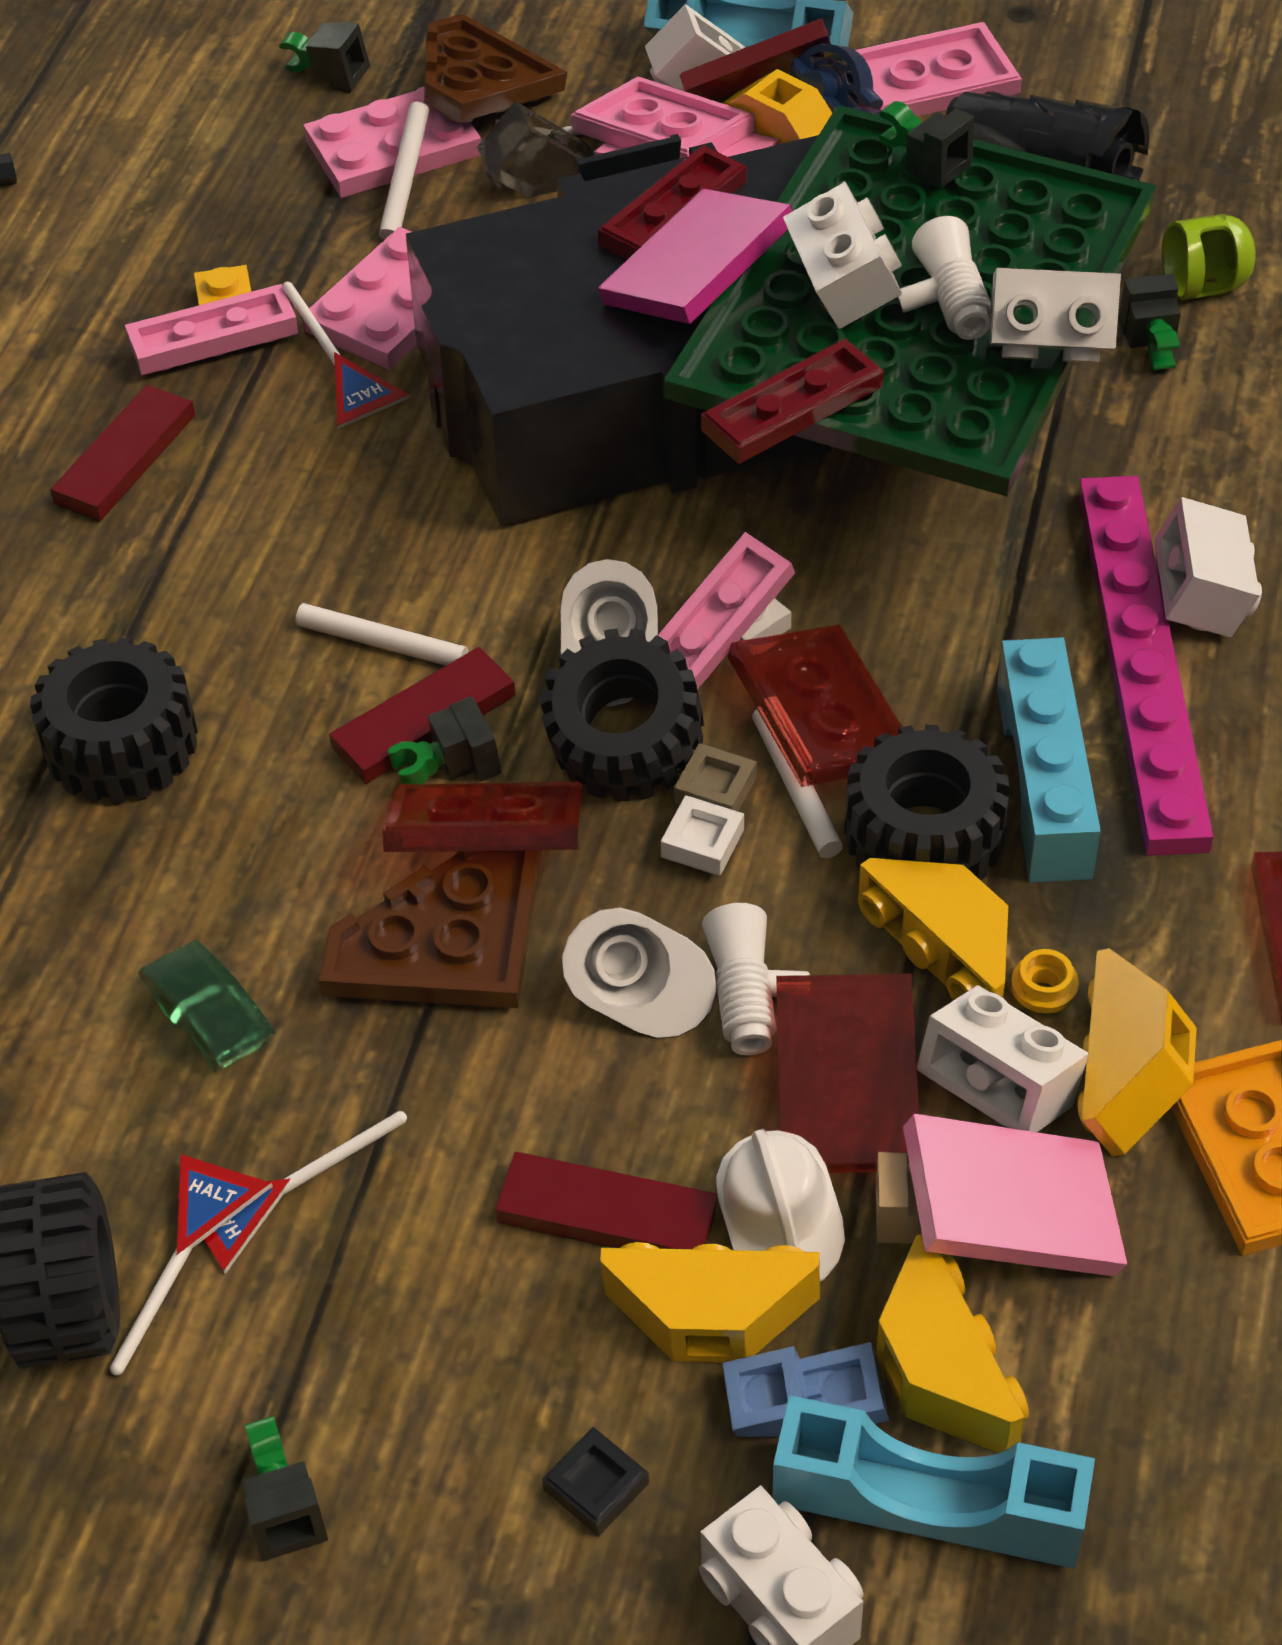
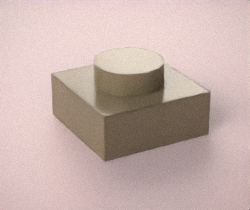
M699 743L674 787L675 804L680 805L686 795L739 811L757 778V761Z

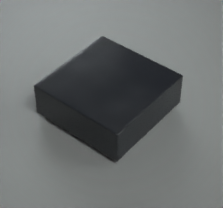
M592 1427L542 1478L543 1490L599 1537L649 1484V1472L596 1428Z

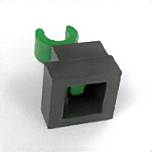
M324 22L311 39L298 32H289L279 44L281 49H289L296 53L285 66L287 70L301 72L306 67H312L314 77L331 79L334 90L352 91L370 67L359 23L341 22L339 24Z
M899 101L892 102L879 112L881 118L889 120L893 124L891 128L879 136V140L893 148L900 145L905 146L906 170L922 177L923 181L942 188L972 165L974 116L956 108L946 116L936 112L922 122L906 104Z
M1174 274L1129 278L1124 281L1118 320L1130 348L1148 347L1149 361L1153 371L1176 368L1172 349L1180 348L1177 332L1181 312L1177 303L1179 288Z
M473 696L452 703L448 708L427 715L433 743L405 741L397 743L388 749L393 769L413 764L398 772L404 791L414 790L424 785L429 776L435 774L442 765H444L451 781L472 772L475 773L479 783L502 774L495 738Z
M274 1416L245 1424L258 1475L242 1480L246 1496L244 1502L262 1562L328 1541L312 1479L308 1476L305 1462L301 1461L288 1466Z

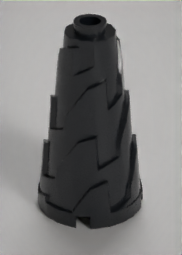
M965 91L959 97L952 99L946 111V115H948L957 108L974 116L973 139L1138 181L1144 169L1132 165L1135 153L1148 155L1150 134L1147 118L1141 111L1129 107H1115L1077 99L1075 103L1036 95H1030V98L994 91L985 92V94Z

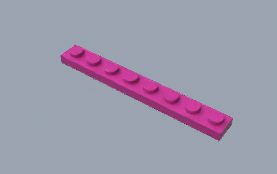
M1138 476L1080 478L1079 502L1146 856L1210 853L1213 832L1170 626L1165 617L1161 583Z

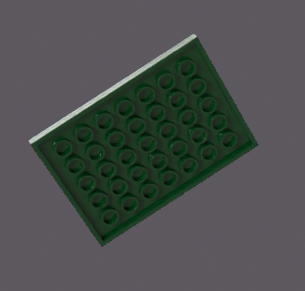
M837 105L776 201L791 205V209L794 211L812 201L818 195L826 193L846 182L857 203L868 198L878 215L884 229L874 235L876 239L884 234L887 236L902 265L900 268L892 271L900 289L931 278L912 250V239L916 231L931 219L941 216L957 217L964 221L968 227L972 261L977 266L991 302L993 273L996 268L1119 274L1154 204L1157 185L973 139L972 165L944 187L939 188L923 181L922 177L906 170L905 146L900 145L893 148L879 140V136L893 126L889 120L881 118L880 115ZM787 230L711 304L664 378L663 388L664 399L708 411L845 338L884 370L883 387L793 436L1008 497L1075 362L1063 361V350L1039 349L1038 360L1002 358V347H988L990 329L986 334L974 340H965L956 333H953L946 324L938 301L903 313L899 299L896 297L839 329L816 293L790 232ZM1019 306L1013 309L1014 318L1018 323L1024 325L1031 324L1032 315L1027 308ZM1083 309L1076 310L1075 317L1078 324L1086 328L1091 327L1092 316L1090 313Z

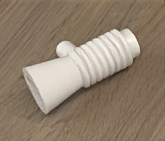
M941 216L931 219L916 231L912 239V250L931 278L900 289L902 295L898 296L901 309L905 313L938 301L946 324L953 333H956L965 340L980 338L990 329L992 304L977 266L972 261L968 227L964 221L953 216Z
M731 903L710 911L702 921V928L718 969L715 978L723 1036L731 1043L732 1050L740 1055H757L771 1047V1037L777 1029L772 997L807 998L810 993L811 978L808 971L768 970L764 964L767 926L765 911L753 904Z

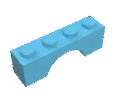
M648 0L644 27L655 36L686 4L745 47L818 19H823L831 44L848 47L854 13L847 2L838 0ZM834 54L833 56H830V57L825 58V59H833V60L844 61V60H843L840 56H838L837 54Z
M1064 637L1004 640L1001 646L997 694L1004 736H1013L1017 753L1021 797L1020 833L1028 881L1032 883L1093 879L1101 830Z
M789 1395L773 1463V1499L778 1505L786 1501L795 1509L1075 1569L1085 1528L1095 1458L1019 1442L1003 1452L989 1456L956 1457L936 1454L912 1447L886 1434L872 1422L864 1410Z

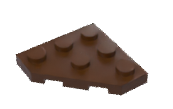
M464 14L428 23L425 48L424 102L442 112L449 121L470 123L474 118L494 112H505L510 107L526 102H537L545 96L565 91L567 72Z
M476 832L456 845L457 854L431 871L424 866L383 892L384 901L357 919L352 914H349L329 928L319 976L321 995L328 997L519 1008L542 854L541 836Z

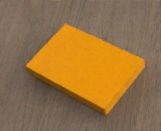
M1282 1040L1194 1062L1193 1085L1171 1107L1242 1256L1282 1245Z

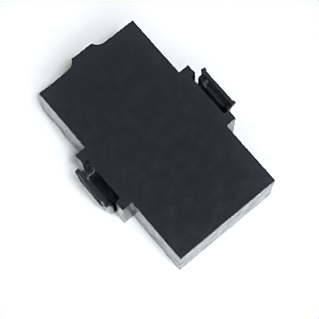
M678 134L671 135L670 138L594 156L575 158L577 174L557 179V198L405 234L416 344L427 367L432 419L436 428L442 427L444 443L449 456L461 458L470 463L474 468L500 526L667 482L671 492L676 493L695 488L697 476L708 478L803 452L809 458L832 451V446L792 435L738 464L701 431V414L706 412V410L664 399L663 380L709 307L691 324L603 304L598 287L627 260L598 245V229L686 159H680L682 140ZM818 135L728 156L747 166V182L733 194L776 202ZM712 142L702 144L717 151ZM702 145L689 147V156Z

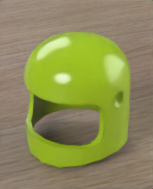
M1216 214L1173 221L1167 225L1163 234L1161 246L1164 274H1174L1179 288L1177 299L1181 301L1234 291L1246 284L1254 271L1256 260L1254 239L1249 228L1239 218L1226 214ZM1214 277L1216 278L1217 283L1209 282L1206 280Z

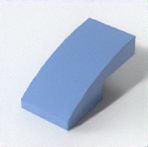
M871 1342L801 1359L794 1346L723 1363L732 1429L736 1436H780L789 1395L864 1410L874 1424L889 1421L878 1358Z

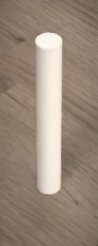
M412 102L409 105L379 230V236L384 240L398 227H402L429 114V107L421 102Z
M305 603L299 606L296 614L297 626L444 666L469 652L466 646Z
M771 705L759 707L754 711L752 719L819 855L822 858H831L837 855L842 850L843 844L775 708Z

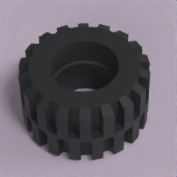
M617 628L604 630L605 639L594 642L592 636L589 635L579 640L581 649L576 653L567 648L558 657L561 670L550 668L545 678L548 691L541 692L540 705L544 714L541 717L561 770L566 769L569 780L578 788L586 783L590 795L601 799L607 789L612 790L615 801H629V792L640 791L642 799L655 796L654 786L663 783L669 789L678 781L676 770L678 768L684 770L693 755L692 750H695L699 743H703L704 737L701 727L705 725L697 685L692 669L688 670L685 657L678 649L670 653L668 641L656 635L648 642L644 631L630 629L628 637H620ZM621 698H640L656 706L654 712L645 723L628 732L607 733L591 726L595 715L604 706Z
M105 638L92 641L93 646L82 649L79 645L69 650V657L64 660L56 658L47 666L50 675L39 676L34 685L37 694L32 695L30 701V708L33 714L32 719L50 774L55 781H62L64 789L73 795L83 791L85 800L99 802L102 797H110L111 803L125 802V796L135 794L140 799L151 795L150 789L157 785L165 788L174 781L172 773L184 772L190 764L188 755L195 753L198 744L195 735L198 733L185 675L181 666H176L174 657L167 651L158 653L155 644L143 641L139 645H134L132 638H118L116 643H107Z
M925 724V730L916 731L910 725L898 728V735L891 736L885 732L874 738V748L864 746L857 754V763L851 764L847 779L844 834H846V846L849 855H856V866L860 869V864L869 858L964 865L978 879L982 880L988 874V866H995L1000 858L1001 846L1004 843L1009 801L1008 776L1002 775L1003 764L997 755L987 756L988 746L978 739L972 742L965 740V732L954 728L950 733L939 731V725ZM928 806L938 808L946 813L924 815L911 812L906 808Z
M88 1172L0 1186V1333L7 1351L20 1369L112 1354L120 1328L119 1287L109 1220L98 1186Z

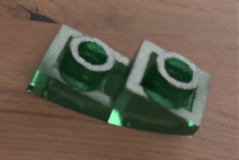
M196 939L140 968L138 972L172 1026L176 1027L181 1023L184 1025L214 1072L223 1069L269 1043L276 1033L236 978Z

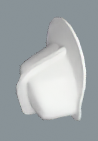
M605 559L588 563L573 574L563 591L561 603V654L567 648L574 653L581 649L579 640L589 635L592 636L594 642L605 639L604 630L617 628L620 637H628L630 629L643 630L648 642L656 635L658 636V613L654 590L641 571L627 562ZM621 698L610 702L606 706L611 707L628 703L634 698Z
M628 909L599 910L581 920L567 938L562 954L563 977L573 995L588 1007L634 1031L656 1038L679 1036L697 1027L710 1012L716 994L713 966L700 947L689 938L639 912Z
M764 1129L754 1131L751 1136L737 1142L723 1157L716 1176L718 1199L733 1250L764 1251L772 1246L788 1245L797 1247L803 1252H820V1282L825 1280L839 1262L845 1237L843 1218L826 1164L816 1147L799 1135L779 1130L766 1132Z

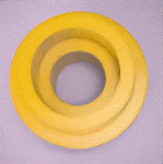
M1039 949L1027 954L1015 966L1011 979V989L1016 1000L1031 1011L1046 1014L1056 1013L1069 1007L1077 996L1079 986L1077 972L1070 960L1062 953L1051 949ZM1047 983L1053 987H1043L1037 984Z

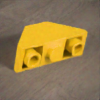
M778 69L741 89L722 103L753 114L755 132L753 133L780 139V144L819 135L832 115L830 108L817 88Z
M869 858L860 864L858 904L863 915L873 926L877 928L883 927L903 946L906 955L914 965L920 969L927 968L947 987L953 1000L977 985L988 992L1003 997L1006 972L1008 905L964 865Z
M1108 948L1097 951L1095 977L1088 986V998L1092 1010L1090 1032L1084 1038L1083 1050L1088 1052L1089 1055L1086 1062L1084 1091L1078 1097V1113L1083 1127L1088 1132H1092L1110 1155L1115 1157L1125 1155L1193 1085L1197 1028L1166 988Z
M922 1234L917 1235L879 1319L876 1350L878 1361L906 1418L996 1453L1003 1452L1021 1441L1024 1420L1029 1417L1025 1395L1014 1376L1011 1375L1004 1378L994 1358L996 1355V1344L990 1326L982 1314L979 1313L973 1316L962 1296L965 1294L964 1280L953 1256L926 1252Z
M641 1242L629 1243L621 1248H601L600 1263L605 1295L673 1362L724 1363L754 1356L820 1299V1252H803L797 1247L788 1245L772 1246L764 1251L730 1250L718 1244H702L693 1249H659L654 1245Z

